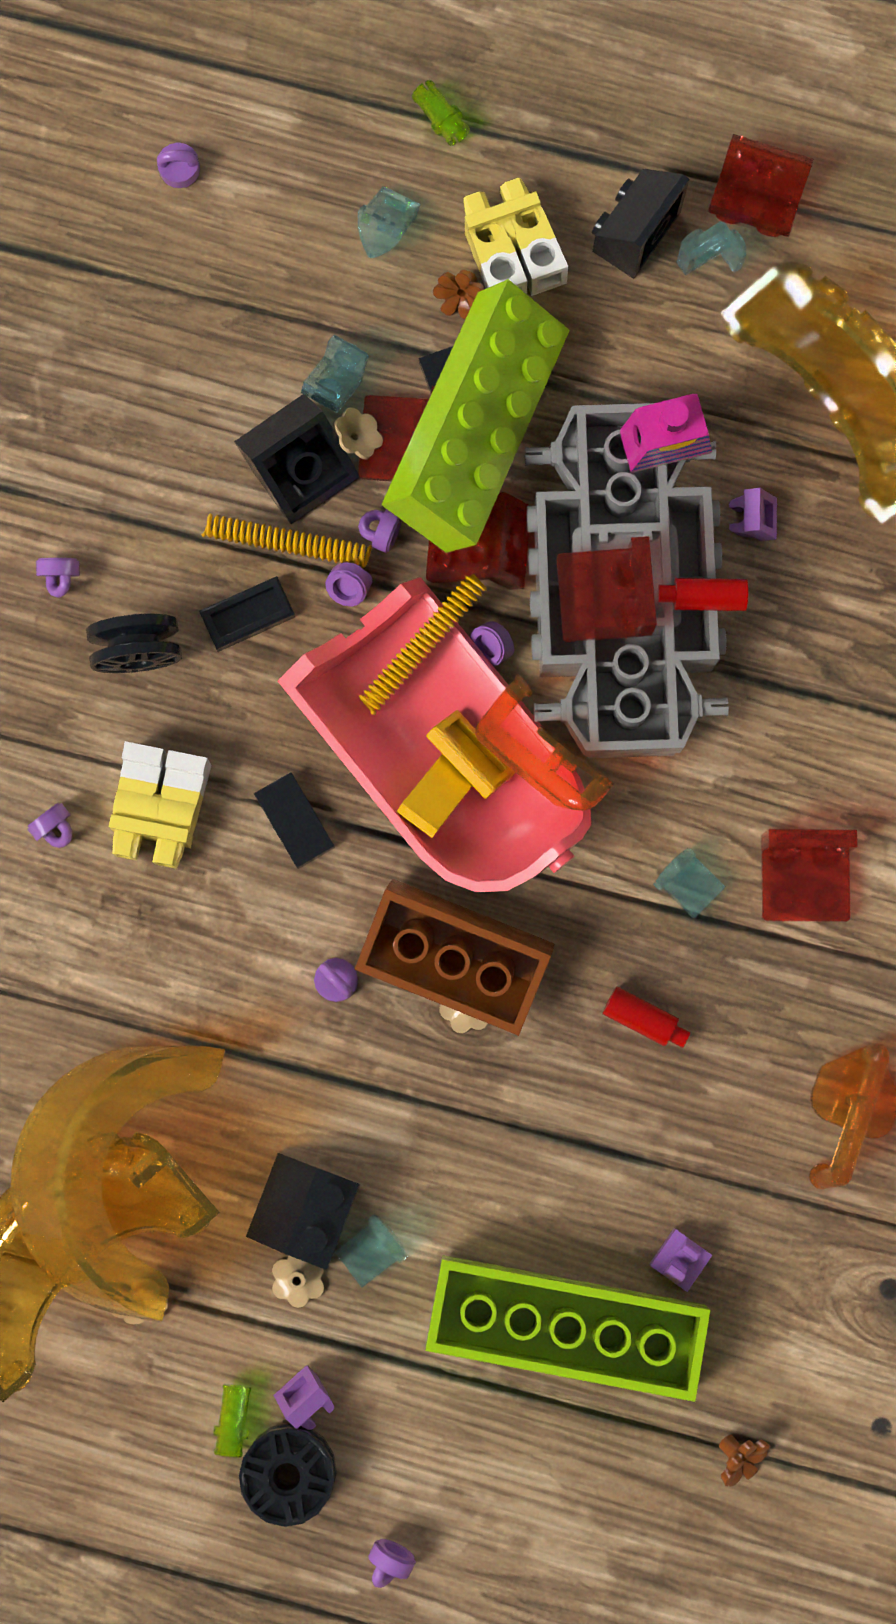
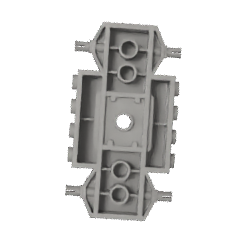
M654 403L572 406L556 442H551L550 447H525V466L544 464L555 466L558 475L568 490L536 492L534 506H527V531L534 532L535 548L528 549L529 575H536V591H530L531 618H538V634H532L531 637L532 660H539L540 677L576 676L566 698L561 699L560 703H534V721L561 720V723L565 722L583 756H587V758L674 756L675 753H680L683 750L698 718L703 716H728L729 706H727L729 704L728 697L702 699V695L697 694L687 674L712 672L720 659L719 655L726 654L725 628H718L717 612L723 611L674 610L673 603L658 602V585H674L675 578H716L715 569L722 568L721 543H714L713 527L720 525L719 500H712V486L673 488L685 462H690V460H716V441L710 442L712 448L710 454L631 473L620 430L635 409ZM638 436L639 442L641 444V436ZM624 566L635 569L639 576L638 584L631 588L621 587L614 577L616 570Z

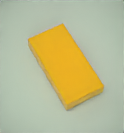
M458 710L434 726L426 735L485 799L509 781L516 773Z
M441 754L403 801L397 812L433 838L472 788V785Z

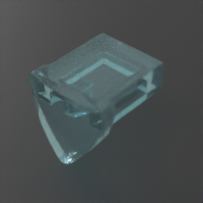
M383 186L368 205H363L358 210L359 237L369 258L381 256L397 245L408 227L416 219L420 203Z
M687 848L665 867L653 885L659 891L663 888L694 919L725 886L695 857L696 853L691 848Z
M376 1214L368 1219V1226L335 1251L361 1288L395 1261L401 1263L407 1258L405 1249L395 1233Z

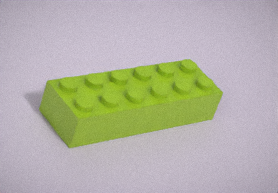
M509 279L477 293L381 504L446 553L477 545L570 331Z
M442 1255L425 1351L695 1402L711 1310L705 1304Z

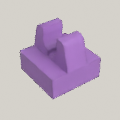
M762 488L745 489L744 495L730 501L729 508L736 512L744 511L742 522L729 524L731 532L739 536L756 538L759 541L777 539V498Z
M674 1228L649 1265L688 1292L712 1255Z
M308 1365L273 1395L285 1419L296 1429L300 1426L308 1430L315 1428L316 1424L311 1416L319 1408H325L328 1413L334 1410V1405L318 1375Z

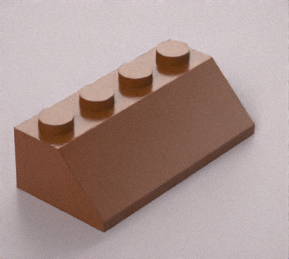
M392 879L384 891L355 970L519 1036L555 944Z

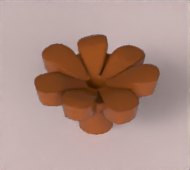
M461 270L456 276L449 272L443 273L438 278V284L434 287L433 294L438 299H445L440 308L445 315L451 316L458 309L460 317L466 319L477 293L485 288L481 283H477V277L474 273Z
M733 1435L726 1436L719 1444V1448L729 1458L726 1462L727 1467L721 1474V1479L725 1486L729 1485L731 1487L736 1485L740 1481L742 1474L747 1480L751 1479L758 1472L754 1463L762 1462L766 1458L771 1446L764 1440H759L756 1443L748 1440L741 1445Z

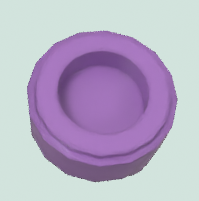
M169 144L157 156L160 177L169 186L174 188L188 187L198 178L200 172L198 156L194 149L187 144Z
M387 509L385 512L371 510L362 516L358 528L363 538L372 541V548L387 553L392 549L396 541L402 520ZM372 521H380L376 531L369 528Z
M39 558L36 561V576L46 577L47 591L51 596L59 598L67 594L71 584V577L80 576V564L75 558ZM56 577H60L59 586H57Z
M339 563L332 568L326 579V590L335 602L343 606L352 607L359 605L365 599L370 589L372 576L354 563Z
M490 621L475 628L470 634V638L493 666L506 661L514 653V644L509 632L497 622Z
M58 802L30 823L27 830L36 841L44 837L53 847H65L72 840V829L65 820L71 814L62 803L59 804ZM56 826L61 831V837H57L52 831Z
M328 959L320 964L316 970L314 977L315 988L328 1001H345L357 989V972L352 964L344 959Z
M387 1539L375 1541L368 1556L372 1564L376 1566L372 1575V1582L378 1588L385 1587L395 1577L407 1579L416 1563L414 1555L409 1550Z

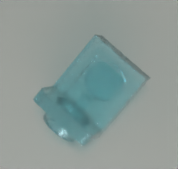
M721 220L704 232L699 228L687 235L681 242L676 263L686 276L721 254L730 269L735 273L742 268L744 263L746 245L741 235L735 229L730 230L724 220Z
M333 335L328 341L324 357L303 382L301 393L338 413L362 383L369 355L355 345Z

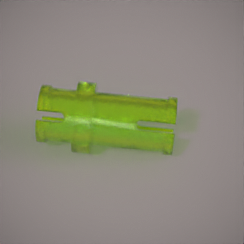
M432 80L425 82L428 90L421 83L412 94L413 101L419 105L431 120V128L436 135L443 136L450 146L456 145L454 136L460 143L470 131L468 124L462 120L463 114L456 105L449 104Z
M223 1384L219 1425H214L213 1435L217 1436L214 1454L240 1458L243 1457V1441L249 1437L250 1429L245 1428L249 1396L252 1388Z

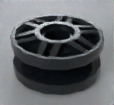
M132 614L100 620L89 625L86 628L89 643L108 646L89 656L91 669L101 673H135L155 670L178 663L182 659L181 647L175 643L161 641L174 636L179 631L177 619L167 614Z
M290 1423L275 1425L260 1434L243 1457L239 1473L241 1494L250 1510L266 1523L283 1527L303 1524L320 1513L333 1492L337 1475L334 1453L325 1438L313 1429L308 1430L302 1426L296 1429ZM284 1463L293 1464L299 1470L300 1481L294 1485L282 1483L277 1476V1467Z

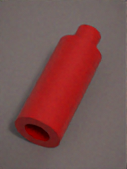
M675 578L674 585H658V602L673 603L674 610L746 611L748 606V580Z
M618 986L613 990L602 1012L608 1018L664 1047L670 1041L683 1048L691 1033L677 1026L679 1018Z

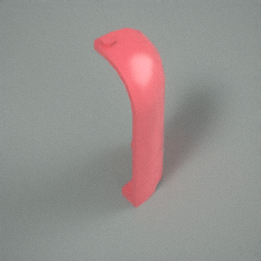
M419 577L401 583L382 602L360 619L364 625L361 630H356L347 638L340 633L325 644L305 653L278 680V683L422 861L445 881L471 891H508L535 877L547 867L553 873L557 872L575 857L570 849L584 838L591 826L590 801L580 776L562 749L540 722L534 721V715L459 623L451 618L450 620L454 623L455 627L447 625L450 632L442 630L445 633L444 638L436 634L441 639V643L433 640L436 648L429 646L432 653L424 651L427 658L419 656L422 659V663L415 661L418 668L414 669L411 667L413 674L406 672L409 679L401 677L404 680V684L397 682L399 689L393 688L395 694L388 693L390 699L383 698L385 705L379 703L381 710L375 709L376 715H372L371 711L360 700L359 695L366 696L364 690L370 691L368 685H374L373 679L379 680L378 674L384 675L382 669L388 670L387 664H392L391 659H397V653L402 654L401 648L407 650L405 643L411 644L410 638H415L414 633H420L419 628H425L424 623H429L428 617H433V612H438V607H443L441 601L423 579ZM458 710L516 773L486 799L472 786L433 838H431L400 815L397 810L442 754L426 735L434 726Z

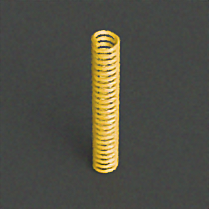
M212 513L208 515L205 531L201 534L202 537L207 535L209 538H212L214 536L216 540L219 538L222 541L227 539L229 542L234 540L236 544L239 542L242 545L247 543L249 546L254 544L256 548L261 546L264 549L267 546L269 550L274 548L276 552L279 549L282 553L287 550L288 554L294 552L295 555H298L300 553L302 557L307 554L308 558L314 556L315 559H318L320 557L322 561L327 558L328 562L334 560L335 564L339 561L341 563H354L358 566L360 565L362 569L366 567L372 550V546L369 545L364 559L366 546L364 543L361 545L358 556L359 544L356 542L351 556L352 542L349 541L344 555L346 542L344 539L341 541L338 552L339 540L336 538L331 552L332 538L329 537L324 552L326 537L322 536L317 552L318 534L314 537L311 549L312 534L309 533L304 548L305 532L301 533L297 548L299 532L298 530L295 531L291 545V529L288 530L284 545L285 528L281 529L277 545L279 527H275L271 542L272 526H268L264 541L265 524L261 525L257 541L259 523H255L251 538L253 524L251 521L248 522L244 538L245 520L241 522L240 532L237 537L239 519H235L231 535L232 517L228 518L227 529L224 534L225 516L221 518L220 529L217 534L219 515L215 516L211 531Z
M475 574L465 576L466 581H461V586H456L457 592L452 591V597H447V602H442L443 607H438V612H433V617H428L429 623H424L425 628H419L420 633H414L415 638H410L411 644L405 643L407 650L401 648L402 654L397 653V659H391L392 664H387L388 670L382 669L384 675L378 674L379 680L373 679L374 685H368L370 691L364 690L366 696L359 695L360 700L371 711L372 715H376L375 709L381 710L379 703L385 705L383 698L390 699L388 693L395 694L393 688L399 689L397 682L404 684V680L401 677L409 679L406 672L413 674L411 667L414 669L418 668L415 661L422 663V659L419 656L427 658L424 651L432 653L429 646L436 648L433 640L441 643V639L436 634L444 638L445 633L442 630L450 632L447 625L455 627L450 618L455 622H459V618L454 613L464 617L463 612L459 608L468 612V608L464 603L470 607L473 606L468 597L473 601H478L471 591L478 596H482V592L476 586L483 591H487L485 585Z

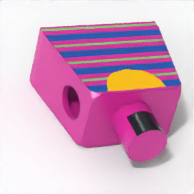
M690 394L639 407L634 410L620 430L631 473L712 452L710 437L698 394ZM638 436H641V444L639 442Z

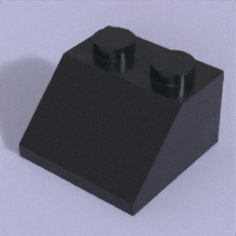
M642 169L634 181L628 178L615 198V201L618 202L617 206L611 214L605 211L593 227L592 234L595 235L592 252L634 279L680 215L690 179L683 174Z
M302 394L234 441L254 475L290 524H293L361 477L347 452L341 448L339 438L324 412L305 394Z
M278 1153L246 1237L281 1253L327 1270L360 1184Z

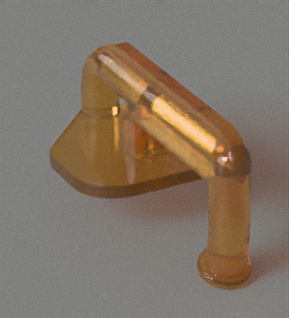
M517 674L515 680L504 689L478 722L475 731L476 738L483 746L554 805L576 811L594 808L601 802L614 783L593 763L563 739L540 726L536 732L555 748L550 757L544 762L501 727L516 705L524 697H531L533 695L525 679ZM561 765L571 773L577 767H580L593 777V780L582 794L556 773Z
M874 1043L864 1046L822 1065L818 1071L811 1091V1106L821 1119L843 1128L831 1166L820 1163L813 1166L810 1170V1182L818 1189L846 1186L852 1179L864 1139L883 1137L893 1127L896 1118V1086L888 1070L889 1052L883 1044Z

